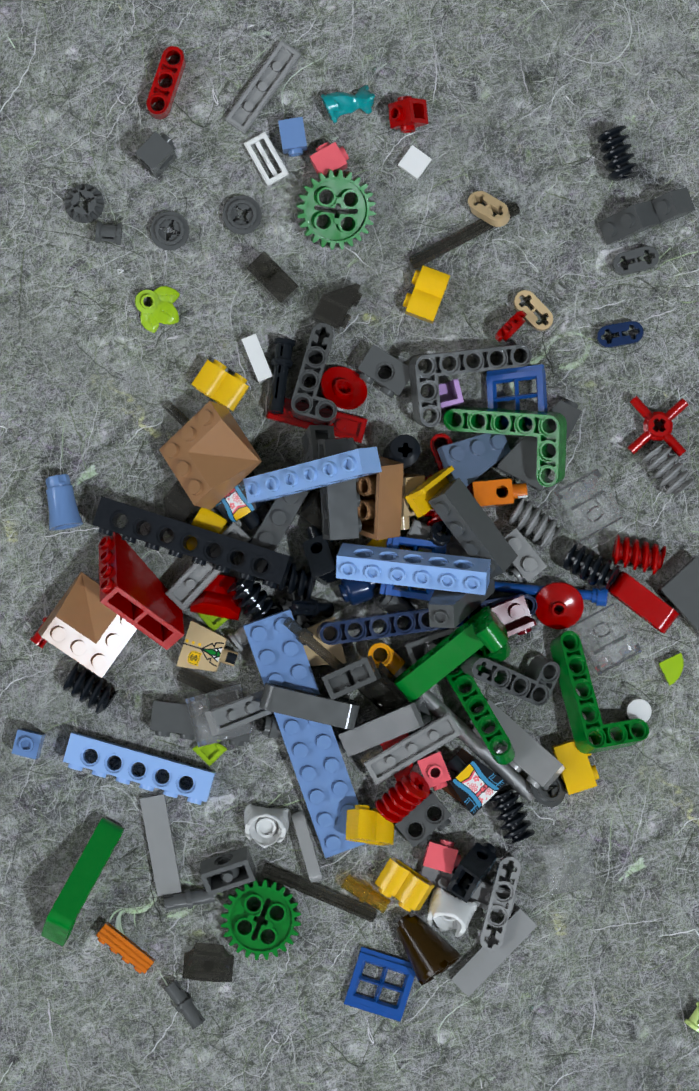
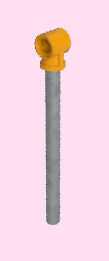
M377 642L369 648L368 656L372 655L377 669L388 679L392 677L396 679L406 670L403 666L405 661L386 643ZM377 648H384L387 651V658L384 661L380 662L374 659L373 652ZM430 690L419 697H423L428 710L437 718L449 712L462 733L458 737L512 788H515L526 801L530 802L534 798V795L529 793L531 790L529 782L509 764H498L493 759L483 740L472 732V729Z

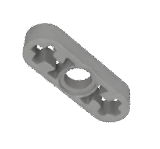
M304 811L292 813V820L310 882L323 880Z

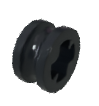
M443 521L434 523L429 533L431 542L437 546H446L453 536ZM441 531L445 532V534H443L442 536H439L437 534Z

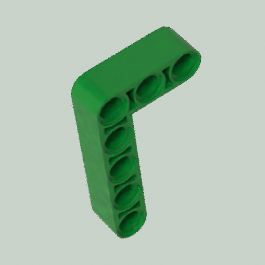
M461 406L450 409L444 414V425L451 431L537 437L536 476L539 484L544 487H551L564 479L567 421L561 413ZM455 413L461 416V424L456 423L454 419ZM479 414L485 419L484 426L478 423L477 418ZM502 416L508 419L509 424L507 428L501 423ZM526 417L532 421L531 429L525 426L524 421ZM550 419L556 422L557 427L555 431L549 428L548 422ZM549 444H552L556 449L554 456L548 452ZM548 468L554 471V480L548 478Z
M489 606L484 607L395 679L394 684L410 702H413L484 645L491 653L501 649L509 640L505 625Z
M566 631L554 638L550 643V651L553 661L560 667L558 681L577 749L581 753L590 754L632 746L646 739L649 735V727L642 719H632L603 725L579 636L573 631ZM582 712L585 714L586 720L583 718ZM610 733L613 734L614 740L611 738ZM588 736L592 739L593 744L589 741Z
M507 641L501 649L494 653H491L485 645L475 653L500 663L509 657L511 647ZM477 664L476 669L481 670L482 666ZM459 665L460 670L457 673L446 675L449 684L493 759L500 765L509 764L515 757V751L508 736L473 677L464 673L461 665ZM465 687H472L468 693H461ZM476 707H484L481 712L473 713ZM488 727H495L493 732L485 733ZM500 747H507L504 753H496Z
M102 817L49 912L41 936L62 947L65 945L73 930L78 914L125 828Z

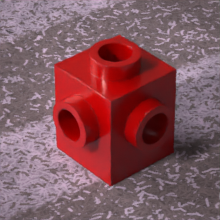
M401 96L397 98L398 101L388 104L390 129H399L401 133L415 132V128L428 124L425 99Z

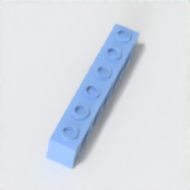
M368 447L245 478L243 481L248 503H256L382 472L377 447Z
M342 543L336 559V578L485 595L490 582L491 559Z
M77 732L70 734L63 762L69 763L68 768L82 771L84 767L91 769L93 775L106 778L107 774L116 777L115 781L130 785V781L140 783L139 788L148 791H154V788L164 790V795L177 798L178 794L188 797V802L201 805L202 801H208L216 774L215 771ZM88 749H94L97 752L98 758L96 762L87 761L85 753ZM111 756H118L121 759L122 765L119 769H113L109 765ZM140 762L144 764L146 771L143 776L134 774L133 765ZM165 769L170 775L168 782L162 783L158 781L156 777L158 770ZM183 776L192 778L194 784L191 789H184L180 785V779Z

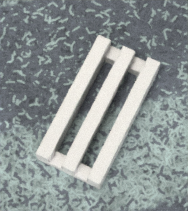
M266 132L244 143L245 148L268 187L289 176L286 167ZM263 139L266 143L268 149L270 150L272 156L278 164L281 173L277 174L275 168L273 167L271 161L269 160L267 154L259 142L260 140ZM251 145H256L273 175L271 179L266 174Z

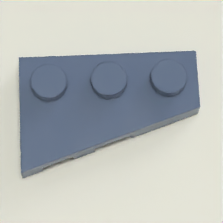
M485 433L442 446L437 451L444 469L451 465L455 469L447 475L448 481L451 482L460 478L467 487L510 452V448L504 434Z

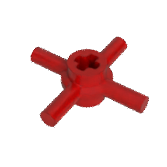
M638 396L630 401L631 405L645 420L643 422L644 433L627 447L628 450L634 455L649 440H664L680 457L686 450L671 434L673 429L672 420L688 406V403L681 398L664 413L659 411L651 412ZM654 420L656 423L659 421L662 422V432L660 430H653V427L655 426L653 422Z

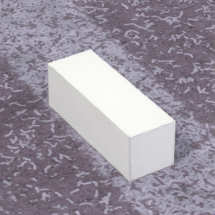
M256 334L241 339L258 382L262 383L272 379L273 375Z

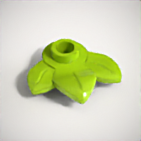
M161 286L154 291L142 290L136 295L135 306L141 312L140 322L146 330L155 333L159 323L171 325L179 322L178 311L173 305L180 295L179 292L173 288ZM146 297H149L152 301L149 307L143 303Z

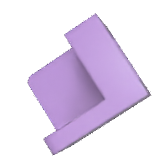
M458 379L439 384L441 410L456 407L464 402Z

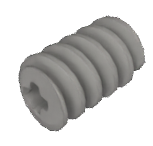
M663 443L642 459V462L651 461L652 463L648 470L657 469L654 475L655 479L663 477L659 484L660 487L668 485L669 487L665 494L674 493V496H676L693 484L695 480H685L689 472H680L683 463L674 464L678 456L676 454L668 456L672 448L671 446L662 448Z
M522 498L510 514L508 524L511 525L517 521L518 531L524 527L526 528L524 536L527 537L533 533L532 542L535 543L539 539L542 540L540 548L550 545L564 526L562 525L556 529L557 520L554 519L547 523L549 514L546 513L539 517L541 508L531 511L533 502L523 505L525 498Z

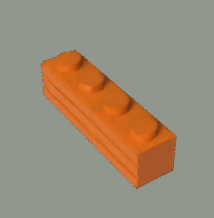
M106 922L96 935L100 943L109 945V949L113 953H119L122 956L121 959L127 964H133L135 966L134 969L140 974L142 972L145 974L155 961L153 957L109 922Z

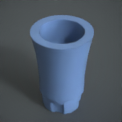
M54 475L46 478L49 530H65L83 525L69 475Z

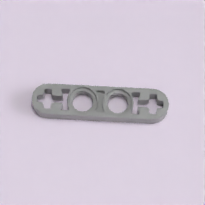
M505 856L499 861L480 933L481 946L488 952L497 951L501 947L521 872L520 862L513 856ZM509 861H513V865L516 867V870H511L509 879H514L513 883L507 880H499L500 875L505 878L506 869L503 868V864H508ZM502 884L509 886L510 895L507 898L498 897L496 894L497 887ZM501 909L504 912L503 920L498 923L493 922L490 919L491 911ZM487 924L493 927H502L500 932L495 930L494 937L498 942L492 943V946H488L487 941L484 940L485 937L490 936L492 930L491 928H486Z

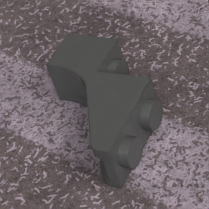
M685 187L669 191L650 201L633 204L598 222L606 245H610L654 226L679 219L695 211V207L689 191Z

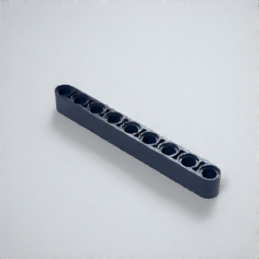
M519 594L487 598L479 607L480 609L486 606L490 607ZM523 594L524 598L529 602L528 608L532 616L537 610V602L533 596ZM422 607L325 621L318 626L317 636L325 644L336 645L447 628L430 627V624L424 626L421 621L422 616L429 612V608ZM470 614L469 616H467V617H466L458 626H456V627H460V626H461L462 624H464L467 620H469V619L471 618V614ZM401 616L408 618V625L404 629H399L397 626V621ZM381 619L384 622V628L381 632L375 633L372 628L373 623ZM352 623H358L360 631L356 636H350L348 633V627ZM333 626L335 636L330 640H326L323 636V631L326 627Z

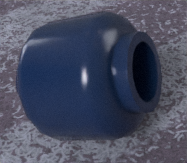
M341 579V584L338 585L344 602H349L353 606L371 600L374 596L373 589L377 588L374 582Z

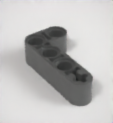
M326 323L316 324L311 331L291 400V412L297 419L329 426L336 420L337 407L333 401L317 396L333 342V330ZM321 332L326 333V337H324L322 342V348L318 346ZM318 355L322 358V362L317 365L312 364L309 361V357ZM306 378H311L316 384L311 388H306L303 386L302 381ZM304 401L309 405V408L306 411H299L295 407L296 403ZM322 408H329L333 414L329 418H323L319 411Z
M476 653L460 664L462 671L467 675L537 706L547 703L560 676L559 665L542 656L532 659L525 675ZM477 664L482 666L481 670L476 669Z
M265 683L259 708L354 730L360 704L349 698L338 697L331 700L328 696Z

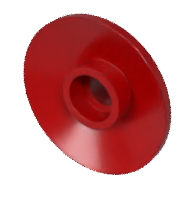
M337 366L329 368L323 374L320 382L321 391L326 399L335 403L336 407L347 410L356 409L367 398V386L355 371Z
M565 582L549 583L540 589L535 598L537 602L535 614L539 621L549 628H569L582 616L584 609L582 595L571 584ZM557 605H561L564 609L561 612H557L554 608Z

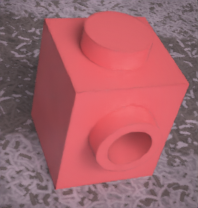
M326 142L316 148L317 152L310 156V162L316 173L321 172L325 177L327 176L328 169H331L334 175H336L338 169L345 170L347 168L346 161L349 159L344 147H338L336 142L332 144Z
M439 750L417 760L421 774L428 783L429 788L433 787L434 791L448 786L446 781L451 780V777Z
M440 839V842L429 840L422 864L423 866L452 874L453 868L457 869L460 864L461 855L458 854L459 850L454 847L455 843L445 839Z

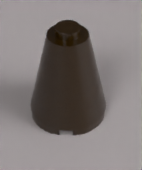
M407 914L397 922L399 927L396 931L421 986L432 981L436 975L443 973L461 957L454 947L417 915L411 917Z

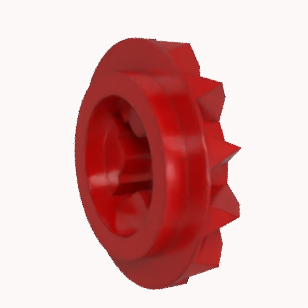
M518 311L496 333L495 339L499 343L502 340L506 342L526 322L524 318L527 314L524 311Z

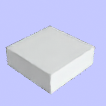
M412 145L399 162L398 167L418 180L432 159Z

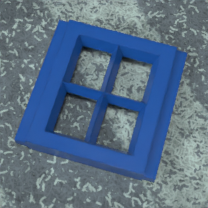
M543 364L487 371L488 408L498 409L497 402L515 400V410H520L519 399L537 397L538 411L548 412L546 374ZM536 379V393L519 394L518 381ZM514 382V395L497 397L496 384ZM502 416L501 423L507 428L509 424L508 419ZM526 417L524 421L525 426L533 425L531 419Z
M400 536L388 538L386 548L400 549V545L414 547L413 551H418V548L432 549V553H446V546H437L431 540ZM381 583L379 594L430 601L435 589L421 591L414 590L413 587L409 586L406 589Z
M361 946L344 1004L401 1022L415 978L410 961ZM365 963L383 968L379 981L362 976ZM388 969L406 975L402 988L384 983ZM360 980L378 986L374 999L356 993ZM382 987L400 993L396 1006L379 1001Z

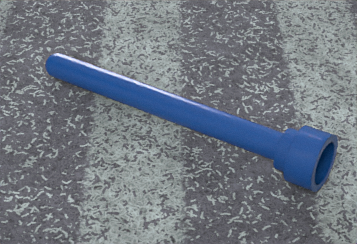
M495 581V591L537 595L540 589L544 587ZM592 588V590L577 589L582 595L583 600H591V603H596V606L606 607L608 589L606 590L605 588L602 591L597 588Z

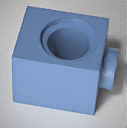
M303 117L278 120L283 154H288L289 157L303 155V151H307Z
M24 728L18 729L11 754L35 760L40 758L45 734Z

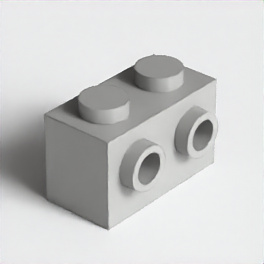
M517 528L504 537L518 555L511 564L513 567L511 572L519 582L521 580H524L525 583L529 582L547 567Z

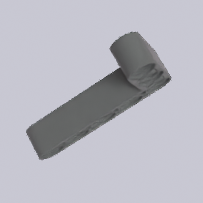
M512 344L414 356L409 362L414 420L417 424L426 427H434L440 422L441 404L438 376L523 367L531 361V350L525 345ZM517 349L521 352V359L518 362L513 357ZM496 352L498 361L493 365L490 362V355ZM470 354L475 359L472 367H468L466 363V358ZM445 357H449L451 361V366L447 370L442 366V361ZM422 359L427 362V369L423 373L418 368V364ZM424 384H427L430 389L426 397L421 395V387ZM426 409H429L432 413V417L428 422H425L423 419V413Z

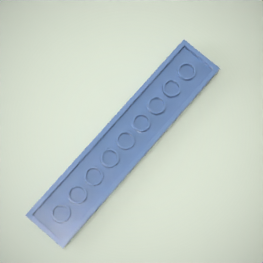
M290 609L243 625L264 686L265 683H272L320 694ZM274 712L325 858L364 845L365 843L346 840L347 810L355 809V805H359L332 726Z

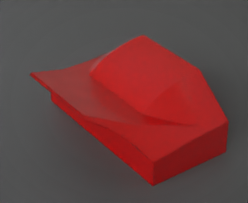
M218 575L191 603L190 612L239 621L241 608L238 607V604L242 599H232L236 593L235 590L227 593L228 588L236 579L230 576Z

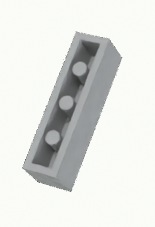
M488 700L487 703L508 736L515 751V757L509 765L518 773L521 770L527 773L529 777L526 780L536 789L541 786L544 790H547L566 768L491 700ZM474 726V728L471 731L474 732L482 740ZM488 727L485 733L493 732L495 727ZM500 747L496 753H504L507 747Z

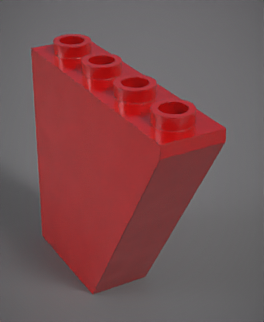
M114 532L113 536L103 537L98 545L100 602L168 650L184 636L183 611L165 594L168 589L131 546L121 539L122 536L119 533Z

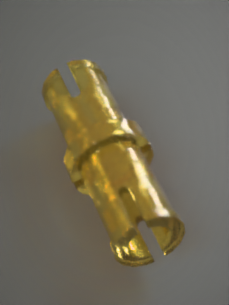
M350 874L347 875L340 887L358 897L361 903L366 902L381 911V913L385 912L387 905L391 901L373 890V886L370 884L366 886Z

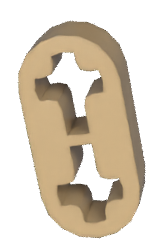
M476 191L469 196L468 204L471 213L492 226L501 227L510 220L508 207L502 201L484 191Z
M523 290L517 293L514 298L515 309L517 311H524L527 314L524 319L535 330L546 331L553 323V315L550 310L531 291ZM519 297H530L529 304L533 310L531 311L527 306L521 307L519 305L521 302ZM535 311L540 316L547 315L546 322L548 324L546 326L543 323L540 325L536 323L538 318L534 314Z

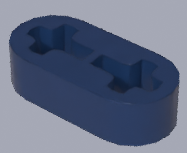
M636 321L606 325L598 331L596 340L603 348L632 345L642 339L644 330L640 323ZM629 326H632L633 330H638L635 339H631L630 335L622 336V333L627 332ZM606 330H608L609 334L618 333V337L612 338L610 343L601 339Z

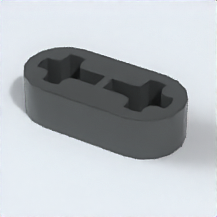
M651 246L621 252L613 259L612 268L616 274L621 276L649 270L658 263L659 254ZM644 252L654 257L650 264H647L646 261L638 262L637 259L643 257ZM621 258H624L625 261L633 260L634 262L627 266V270L617 266Z

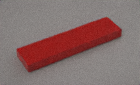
M285 398L284 414L268 412L266 417L269 420L307 429L309 425H318L295 418L291 412L292 399ZM298 402L295 407L299 411H306L309 405L304 402ZM322 408L319 411L323 418H329L333 414L327 408ZM337 411L335 422L329 426H334L335 437H352L354 442L362 444L368 419Z

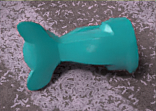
M368 85L361 87L355 95L346 92H332L320 95L333 123H336L340 116L353 113L357 109H361L366 114L372 112L371 107L374 104L375 94L368 91Z

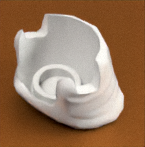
M247 805L244 810L246 837L249 840L253 839L263 848L269 847L276 842L281 843L290 825V809Z
M437 887L433 890L430 898L427 923L432 926V920H434L440 932L456 929L455 937H461L466 931L474 912L477 910V903L470 901L466 903L458 897L447 893L442 888Z

